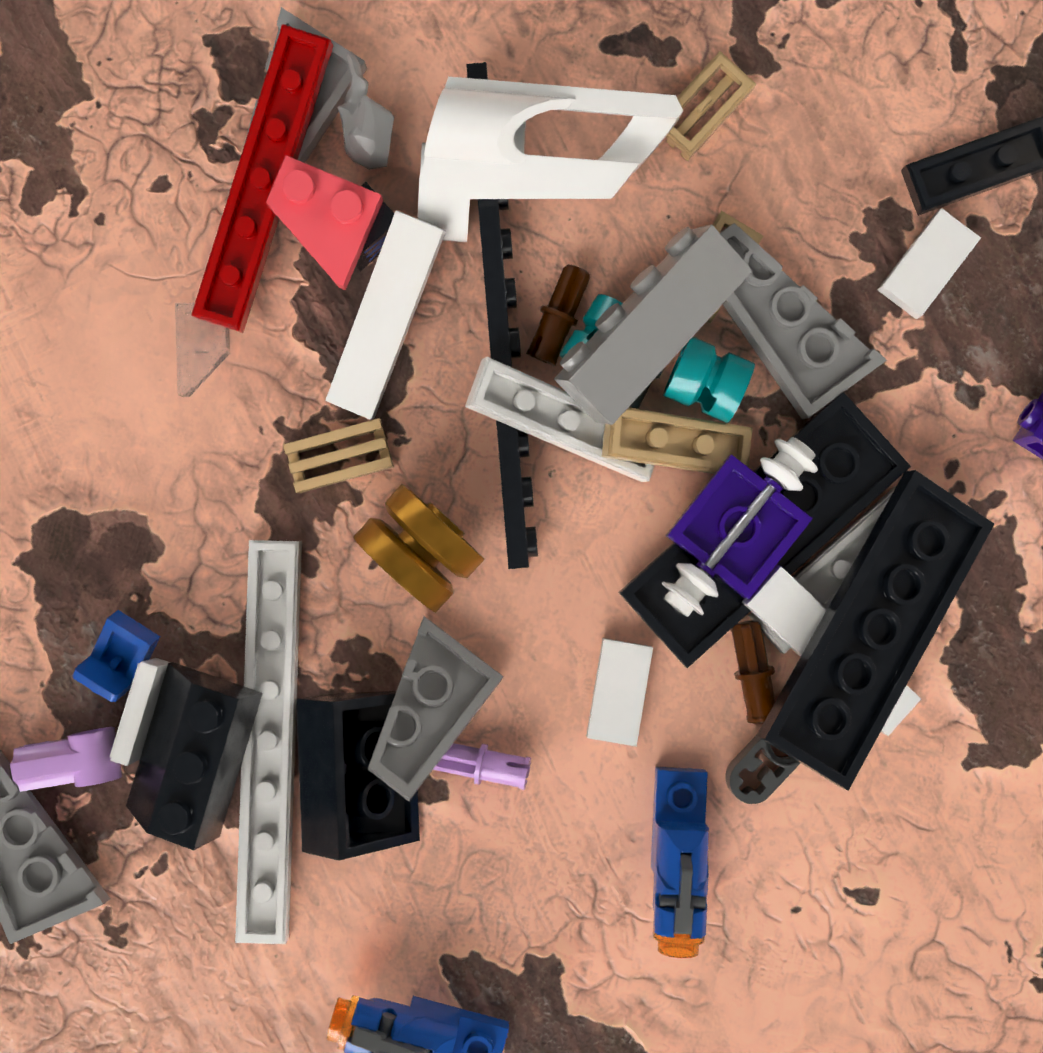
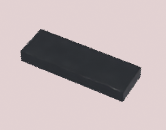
M1043 116L906 165L901 170L917 215L928 213L1042 172Z

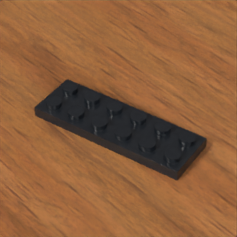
M844 392L828 403L792 436L806 444L815 453L816 456L812 461L818 470L816 473L803 471L799 476V480L803 485L802 491L782 489L780 492L813 518L777 563L790 575L911 467ZM778 449L768 458L774 459L779 453ZM759 465L753 471L762 479L766 477L762 465ZM673 543L618 593L684 667L688 668L751 610L742 603L745 598L716 575L711 579L716 584L718 597L705 595L699 604L704 612L703 616L693 610L689 617H686L664 599L669 590L662 585V582L675 584L681 575L676 567L677 563L693 564L696 566L698 562L677 544Z
M905 471L756 736L835 785L849 791L990 534L994 523L918 471Z

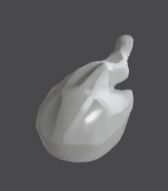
M347 52L346 59L352 76V84L347 92L344 104L337 106L342 122L345 152L353 162L369 170L387 167L394 116L389 110L367 96L368 81L363 78L361 65L353 54Z

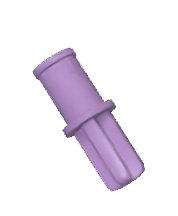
M453 743L433 770L474 778V784L478 785L484 780L525 790L527 785L526 778H528L531 757L488 750L487 744H482L480 748Z

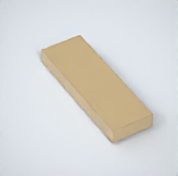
M628 407L613 425L605 424L602 457L715 474L730 455H733L749 467L753 427Z

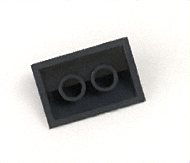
M174 662L168 663L126 807L146 833L191 850H195L220 837L261 701L262 692Z
M396 691L336 693L297 698L302 852L340 861L420 841L418 790L408 801L368 770Z

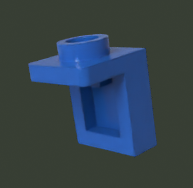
M117 610L107 618L91 655L75 668L72 677L88 687L92 692L110 702H116L131 688L138 663L151 658L161 636Z

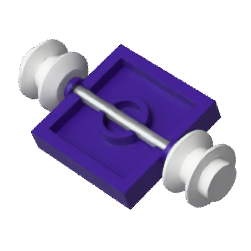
M791 437L787 442L776 439L774 443L779 451L774 459L767 457L760 459L763 472L766 475L764 479L733 455L728 456L665 535L698 561L696 566L693 564L677 563L676 567L681 575L675 584L662 582V585L669 590L664 599L683 615L689 617L694 610L703 616L704 612L699 604L705 595L718 597L716 584L711 579L714 575L743 598L749 600L813 518L780 493L782 489L802 491L803 485L799 480V476L803 471L817 472L818 468L812 461L816 455L806 444L794 437Z

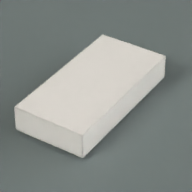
M941 208L934 214L877 290L913 318H920L981 237Z
M602 638L586 734L587 738L637 747L653 652L652 646Z
M153 658L138 663L109 756L111 758L110 761L128 766L140 760L166 669L170 662Z

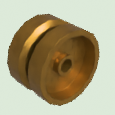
M401 484L387 499L385 506L389 515L404 530L399 534L383 520L370 518L353 538L398 584L423 605L436 613L454 594L451 582L436 568V565L440 562L457 577L468 578L485 558L462 537L465 533L431 502L427 505L409 488Z

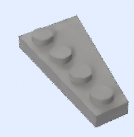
M735 223L720 233L753 270L723 303V306L801 419L809 418L887 361L875 349L870 350L855 337L854 334L856 332L841 318L836 320L816 302L818 298L804 285L799 286L782 271L783 266Z
M0 750V922L9 944H12L99 907L111 898L30 790L20 792L18 785L12 780L10 762Z

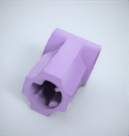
M115 727L87 730L68 735L67 739L45 741L15 748L13 759L10 763L13 782L18 785L21 792L75 783V787H84L121 778V764L110 761L111 758L109 757L116 737Z

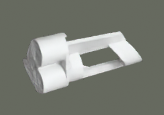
M448 76L445 88L440 94L433 114L427 141L422 143L418 219L445 230L446 233L443 241L467 242L470 199H612L632 173L645 162L679 120L683 109L676 95ZM549 110H564L633 116L618 139L598 160L524 154L526 121L537 114Z

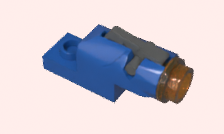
M655 767L651 868L654 873L653 938L658 941L657 951L659 953L674 958H692L699 955V945L705 942L709 827L705 821L708 772L705 769Z
M352 995L351 1000L338 997L326 1040L338 1043L337 1049L343 1050L344 1053H503L509 1030V1021L416 996L412 997L411 1005L407 1006L380 998L364 999Z

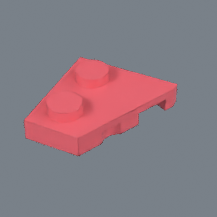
M286 155L266 203L306 251L330 276L332 281L339 288L346 290L384 201L382 195Z

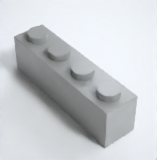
M712 224L695 229L686 227L678 232L666 245L665 250L669 254L657 267L651 265L643 270L631 283L630 288L634 292L621 306L619 303H616L608 308L596 321L595 326L599 330L586 344L583 342L577 343L560 361L563 369L554 380L595 422L613 425L753 271Z

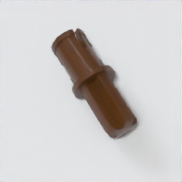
M566 265L563 268L548 307L541 306L540 312L543 315L536 334L526 352L527 355L556 366L566 336L571 326H576L578 322L574 315L590 279V274L575 265Z
M744 621L737 623L731 629L739 669L734 673L736 680H741L747 711V722L758 724L764 723L775 703L771 675L775 673V668L768 664L762 625L758 621Z

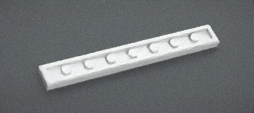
M249 540L244 687L262 692L263 694L241 764L235 943L286 944L289 940L301 541Z

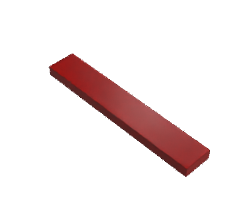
M284 24L281 26L191 316L244 333L279 218L269 208L266 201L285 156L287 155L296 160L299 158L333 49L331 39Z

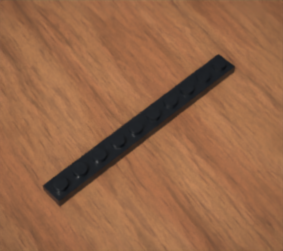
M486 62L466 64L467 78L488 80ZM478 199L490 354L492 359L512 367L511 358H520L521 348L519 327L509 328L507 309L517 308L515 278L504 277L503 265L504 259H513L510 228L500 229L499 210H509L508 199ZM496 420L508 569L528 568V557H538L536 527H525L524 507H534L531 477H521L520 457H529L528 434Z

